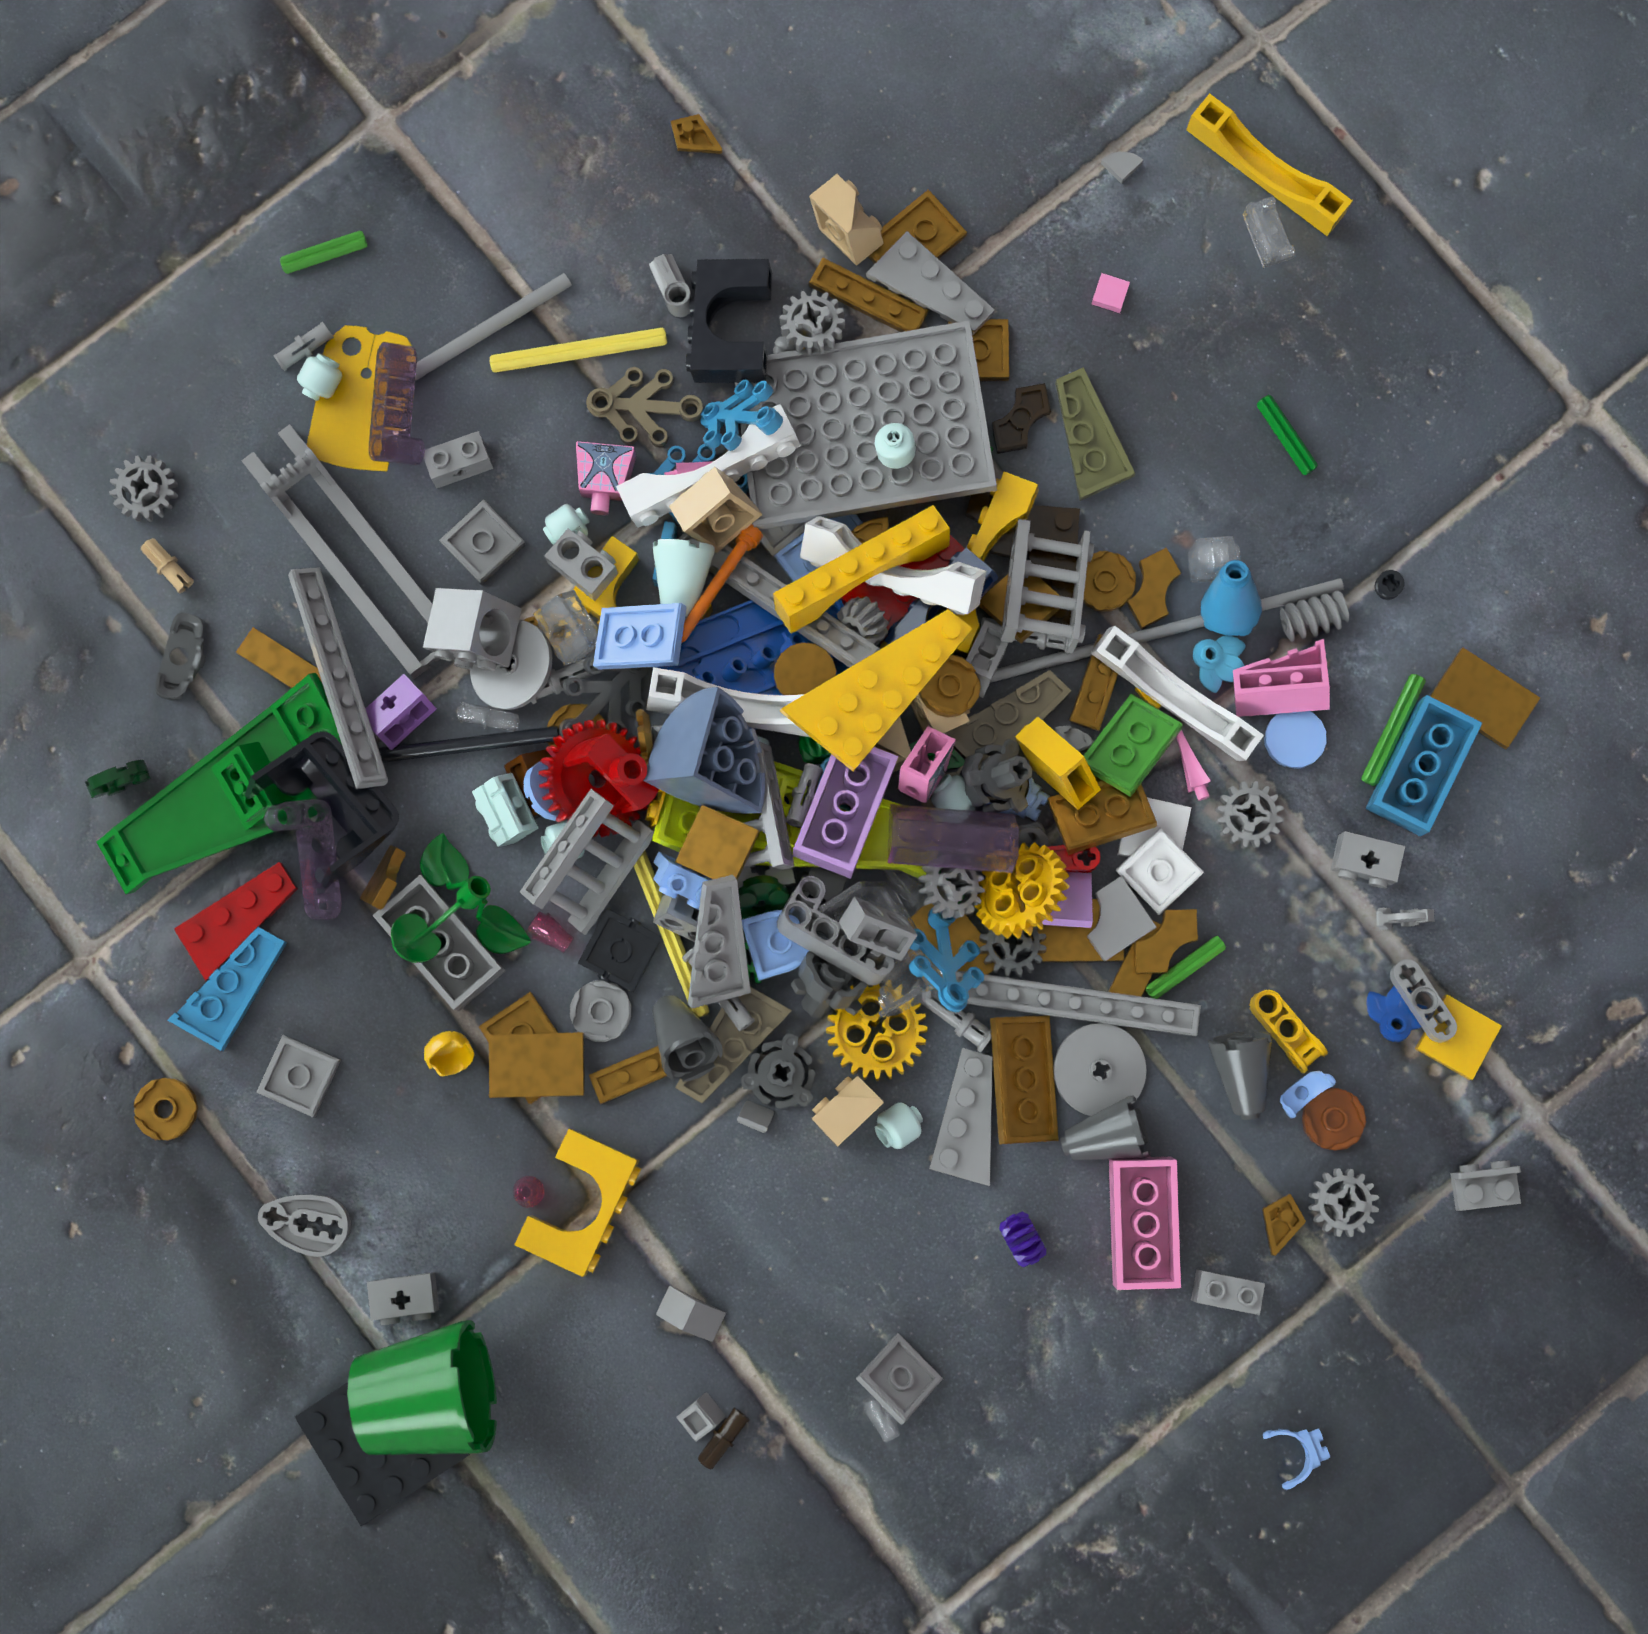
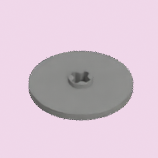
M519 620L509 666L511 665V670L507 669V667H496L495 671H488L478 668L477 665H473L472 669H470L473 688L479 698L486 704L501 710L518 709L533 701L545 687L552 669V650L546 635L537 626L527 621Z
M1104 1023L1088 1024L1069 1034L1061 1043L1056 1053L1053 1067L1055 1084L1061 1097L1074 1110L1088 1116H1092L1128 1096L1134 1095L1137 1100L1143 1090L1147 1073L1146 1060L1138 1042L1125 1030ZM1097 1062L1100 1065L1107 1066V1069L1103 1071L1105 1075L1103 1078L1099 1075H1093Z

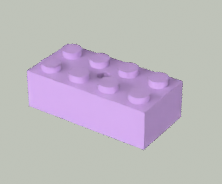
M874 747L853 772L831 754L793 848L792 856L851 879L895 769L898 756ZM846 804L850 807L851 811L845 812L840 810L839 807Z

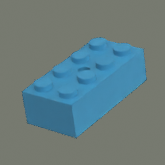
M1428 695L1424 696L1417 702L1365 809L1420 837L1430 832L1482 722ZM1419 763L1425 766V771L1420 768Z

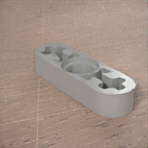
M1409 959L1401 960L1394 965L1390 972V979L1426 1035L1437 1043H1443L1451 1039L1456 1034L1457 1023L1420 966L1415 961ZM1401 967L1405 971L1409 969L1412 971L1413 974L1409 978L1413 985L1420 982L1422 986L1409 993L1407 989H1410L1412 984L1407 978L1403 980L1400 978L1399 975L1402 973ZM1418 993L1429 995L1432 1001L1429 1009H1421L1417 1006L1415 998ZM1438 1009L1440 1013L1428 1020L1425 1016ZM1436 1020L1439 1023L1445 1022L1448 1027L1445 1029L1446 1035L1443 1032L1437 1033L1434 1028L1438 1025Z

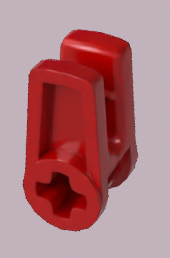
M1065 845L1047 846L1061 858L1060 860L1066 865L1064 869L1066 872L1091 873L1100 862V851L1096 846L1083 850L1087 852L1088 857H1093L1088 866L1084 865L1083 860H1078L1077 858L1082 855L1083 851L1068 855Z

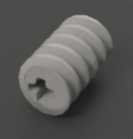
M1334 591L1331 597L1328 594H1323L1320 596V600L1317 597H1311L1308 603L1305 600H1299L1296 606L1293 603H1288L1285 605V609L1280 607V619L1287 638L1290 642H1294L1295 632H1298L1302 639H1306V630L1310 629L1315 637L1318 635L1319 626L1323 628L1325 633H1329L1330 623H1333L1337 630H1341L1342 620H1345L1347 623L1349 621V612L1343 594L1340 591Z

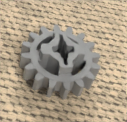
M813 290L811 296H807L804 291H801V299L798 300L792 296L790 297L791 306H783L784 315H780L782 336H787L788 346L796 343L797 352L807 348L808 355H812L813 349L818 348L819 352L823 354L824 346L828 345L833 349L835 347L834 339H842V330L845 329L843 308H838L837 299L829 302V293L825 292L822 297H819L817 290Z
M139 455L135 456V463L133 464L128 460H124L126 468L124 470L115 469L119 475L118 479H110V483L116 487V489L109 491L113 498H117L113 504L118 509H122L121 513L127 518L132 515L133 519L137 522L141 521L142 516L149 522H152L153 514L155 513L161 518L164 517L162 509L164 507L172 509L173 506L169 503V500L178 497L172 491L173 488L178 486V483L171 479L174 476L173 471L170 468L165 469L166 464L161 460L155 463V459L149 455L145 462ZM156 473L161 477L162 485L156 483ZM125 492H128L130 495H132V504L128 502Z
M1244 781L1239 784V791L1234 786L1228 789L1231 797L1227 795L1220 797V801L1224 806H1218L1215 809L1217 813L1222 814V817L1216 820V824H1224L1225 828L1220 834L1223 836L1229 833L1231 835L1230 844L1240 840L1241 848L1244 849L1251 842L1255 849L1260 846V839L1267 844L1271 841L1269 833L1277 835L1280 832L1275 824L1284 822L1282 817L1277 816V813L1284 808L1280 805L1275 806L1274 802L1279 796L1276 794L1270 797L1268 795L1269 786L1259 790L1258 782L1254 781L1251 787L1248 788ZM1246 795L1244 804L1232 805L1235 799ZM1260 800H1262L1265 803L1268 810H1265L1263 808V806L1260 804ZM1248 809H1251V814L1256 816L1251 821H1248V816L1243 814ZM1231 820L1237 823L1239 831L1233 826ZM1256 825H1267L1263 832L1253 835Z
M947 850L939 853V855L930 857V863L922 866L926 875L918 878L919 881L925 883V887L919 890V893H926L928 896L924 904L932 903L934 905L932 913L942 912V916L945 919L950 917L956 919L963 917L964 914L974 912L973 906L982 902L977 894L985 892V889L980 887L978 883L984 880V876L976 875V871L980 866L978 864L971 866L969 864L971 856L968 855L961 858V851L958 850L952 853Z
M1336 1168L1333 1171L1334 1177L1324 1172L1322 1174L1324 1182L1314 1181L1313 1183L1318 1189L1317 1193H1309V1197L1315 1199V1204L1310 1205L1309 1210L1318 1212V1215L1313 1219L1314 1222L1324 1221L1322 1230L1328 1232L1333 1227L1334 1236L1338 1237L1341 1236L1343 1230L1347 1237H1354V1228L1364 1233L1365 1227L1363 1223H1374L1372 1217L1369 1216L1370 1213L1379 1212V1208L1372 1206V1201L1379 1199V1196L1369 1192L1374 1187V1184H1364V1174L1359 1173L1354 1177L1353 1169H1347L1343 1175L1341 1169ZM1340 1182L1335 1191L1326 1193L1330 1186ZM1356 1187L1360 1190L1363 1201L1355 1193ZM1345 1197V1200L1350 1201L1349 1207H1342V1205L1338 1204V1199ZM1324 1204L1328 1205L1332 1211V1219L1327 1215ZM1356 1212H1361V1214L1356 1220L1347 1223L1349 1222L1351 1215H1353Z

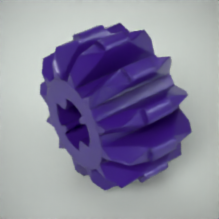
M1023 1211L1017 1214L1014 1213L1000 1223L999 1229L1018 1265L1022 1267L1030 1264L1033 1265L1046 1256L1047 1249L1027 1213Z

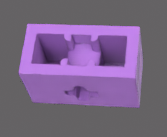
M403 674L365 709L372 731L392 750L437 708Z

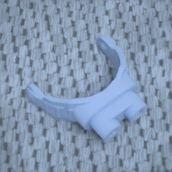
M1031 777L1028 779L1029 791L1026 796L1028 807L1020 813H1016L1010 808L999 814L1017 815L1023 819L1027 816L1036 821L1041 814V810L1038 808L1040 805L1045 806L1050 795L1041 791L1042 787L1036 784Z
M1320 1071L1309 1072L1280 1096V1103L1286 1114L1290 1118H1295L1299 1110L1317 1095L1333 1087L1336 1080L1332 1075L1323 1074Z
M1319 1428L1310 1432L1306 1429L1299 1432L1278 1429L1268 1430L1263 1433L1264 1439L1276 1435L1293 1436L1300 1441L1304 1448L1306 1457L1304 1468L1296 1478L1282 1484V1487L1286 1490L1302 1483L1313 1469L1321 1466L1320 1462L1330 1458L1327 1447H1321L1320 1442L1323 1441V1436Z

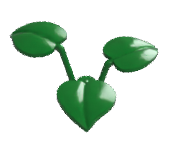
M444 833L435 837L423 851L420 860L421 872L432 886L440 887L446 885L448 890L460 888L456 894L457 902L429 927L426 921L416 914L407 913L397 918L391 929L392 947L396 954L407 961L415 963L427 962L434 958L441 948V941L432 931L460 907L463 909H475L478 906L476 919L481 923L476 928V934L481 944L489 951L496 954H506L527 946L531 940L513 916L496 905H488L484 908L488 903L486 898L491 891L488 881L481 876H472L469 879V867L461 853L453 847Z

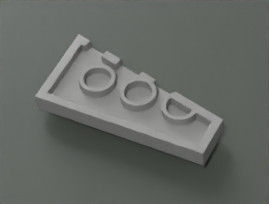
M906 232L866 273L868 279L886 285L889 290L914 300L915 304L924 309L926 307L940 314L941 318L951 323L970 320L973 335L995 312V309L909 232Z
M733 875L702 882L688 1005L691 1009L751 993L737 879Z
M965 1048L961 1049L931 1159L930 1170L990 1186L993 1056Z

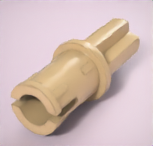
M149 539L141 546V551L157 567V573L159 575L163 574L177 589L179 594L186 591L184 586L187 588L191 587L194 580L176 563L178 559L175 556L171 557L156 539Z

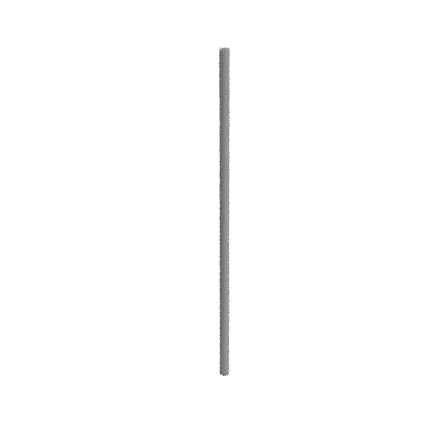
M1339 578L1261 599L1262 611L1281 607L1288 603H1296L1299 600H1307L1311 597L1330 594L1334 591L1344 590L1342 579ZM1199 615L1127 635L1140 644L1205 626L1202 616ZM1095 643L1077 647L1070 654L1062 651L997 668L991 683L1090 657Z

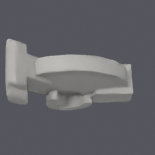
M1378 908L1376 911L1377 927L1379 930H1392L1393 923H1401V927L1420 926L1419 923L1435 922L1434 909L1419 910L1415 908L1413 910H1400V913H1391L1390 908Z

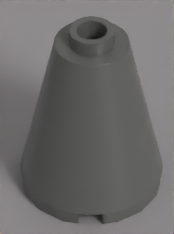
M674 995L663 996L654 1004L652 1014L662 1068L669 1079L674 1080L673 1077H681L682 1081H691L710 1072L715 1067L713 1062L719 1055L721 1059L723 1054L719 1038L679 997Z
M1254 1031L1255 1037L1244 1035V1032L1229 1033L1213 1038V1041H1208L1209 1049L1233 1113L1240 1115L1242 1120L1259 1118V1113L1265 1111L1272 1048V1035L1269 1032Z
M1128 1096L1066 1129L1065 1137L1060 1138L1065 1156L1071 1155L1072 1160L1151 1157V1150L1144 1151V1144L1148 1143L1149 1139L1140 1108L1133 1109L1131 1102L1137 1101L1135 1096Z

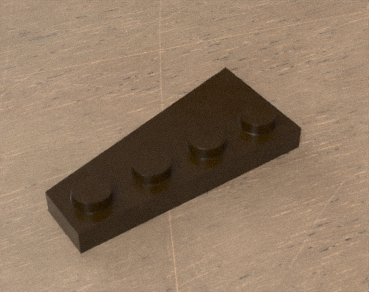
M1033 505L1028 519H1026L1031 521L1029 533H1034V537L1078 544L1080 509ZM1032 549L1031 552L1028 551V557L1032 564L1076 571V556ZM1041 578L1060 596L1073 598L1074 583ZM1059 609L1047 621L1070 625L1071 610Z

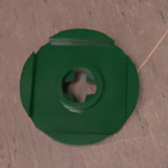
M131 761L126 763L127 767L116 768L115 766L89 777L85 784L91 798H97L105 794L112 796L125 791V785L130 783L137 785L150 780L151 777L145 761Z
M767 875L754 876L743 881V886L738 889L742 920L774 910H783L790 897L788 887L780 884L777 878ZM759 901H765V906L755 907Z

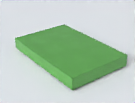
M1130 694L1084 754V757L1093 775L1131 797L1182 730L1183 723L1135 695Z

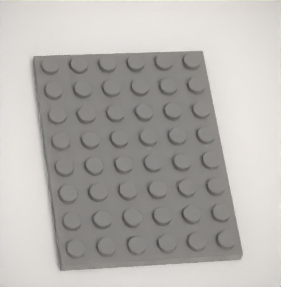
M970 320L835 343L833 349L826 345L824 346L823 354L817 348L813 349L812 355H808L807 348L800 352L794 350L768 355L766 382L773 388V393L769 399L760 402L748 411L758 412L762 407L768 406L773 408L781 404L801 446L796 448L792 454L786 457H778L768 462L764 468L747 473L750 500L762 513V516L753 522L754 527H757L759 530L809 522L817 516L834 518L997 491ZM740 423L742 435L747 430L749 424ZM890 423H901L907 426L913 433L916 445L915 456L911 463L899 469L883 465L878 459L874 444L878 431Z

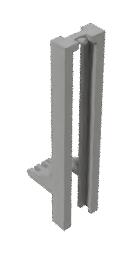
M289 424L278 434L296 456L294 458L296 460L294 465L291 463L286 464L287 468L284 469L282 467L280 469L281 474L277 477L268 471L254 452L241 461L403 667L415 679L430 668L429 665L432 662H437L440 659L435 658V652H432L420 662L285 491L310 474L427 623L429 622L432 603L338 486L316 455L307 447Z

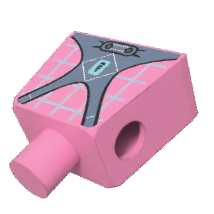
M577 441L576 453L580 494L582 497L592 498L591 513L608 515L610 500L622 501L616 486L630 480L636 460L635 449L632 446Z
M928 726L900 768L898 789L914 799L926 803L947 770L956 739ZM928 753L935 754L934 762L928 759Z

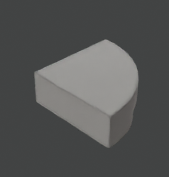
M1123 151L1111 153L1101 160V165L1121 184L1143 164L1141 157Z
M1071 726L1055 728V732L1079 752L1089 749L1094 743L1088 734Z

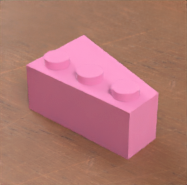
M1324 639L1316 641L1315 646L1298 651L1297 648L1287 651V656L1272 661L1270 658H1266L1234 669L1233 683L1236 716L1330 710V685Z

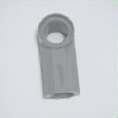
M662 254L655 257L649 263V268L666 302L668 311L675 317L687 316L690 314L689 304L692 296L690 288L685 283L673 255ZM680 295L685 297V299L682 302H672L673 298Z

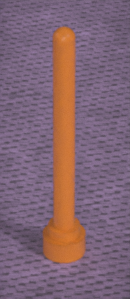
M751 524L736 537L735 547L685 619L682 643L690 636L745 552L756 548L762 540V532L757 527H754V525Z

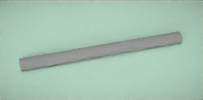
M565 273L559 275L386 381L393 394L397 393L571 287L570 280Z

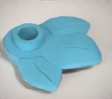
M1222 636L1216 641L1205 639L1195 645L1193 660L1200 667L1199 679L1206 689L1217 693L1222 685V681L1233 683V670L1244 666L1242 660L1238 657L1246 647L1242 640L1233 636ZM1207 649H1210L1212 652L1211 659L1206 657Z

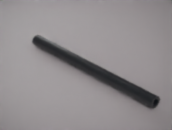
M554 726L397 745L392 750L389 747L378 749L384 763L554 742L553 738L559 735V727Z

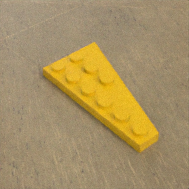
M947 609L780 709V712L854 772L969 635L972 628Z

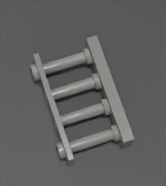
M1018 519L1012 538L1000 641L1013 643L1017 632L1021 633L1022 630L1067 637V652L1073 653L1077 643H1082L1085 636L1086 625L1081 624L1087 562H1091L1094 552V544L1089 543L1091 531H1084L1079 544L1034 537V533H1029L1031 521ZM1032 549L1076 556V571L1032 564L1031 560L1026 559L1027 551L1031 552ZM1034 576L1074 583L1073 598L1029 591L1028 587L1023 586L1024 578ZM1031 603L1071 610L1070 625L1025 618V614H1020L1021 605Z
M759 742L762 753H758L761 773L765 772V794L762 815L759 816V819L748 821L744 824L763 831L766 834L768 845L765 846L764 850L750 853L744 867L769 862L772 867L785 870L795 866L771 746Z
M592 789L587 793L520 890V893L540 909H543L546 903L550 901L569 912L571 916L567 921L584 935L597 922L599 915L644 850L648 848L654 833L651 828L640 820H636L631 827L610 814L609 812L614 805ZM602 823L625 837L615 852L610 851L591 839ZM584 849L607 863L597 878L574 865ZM566 875L589 888L579 904L556 891Z

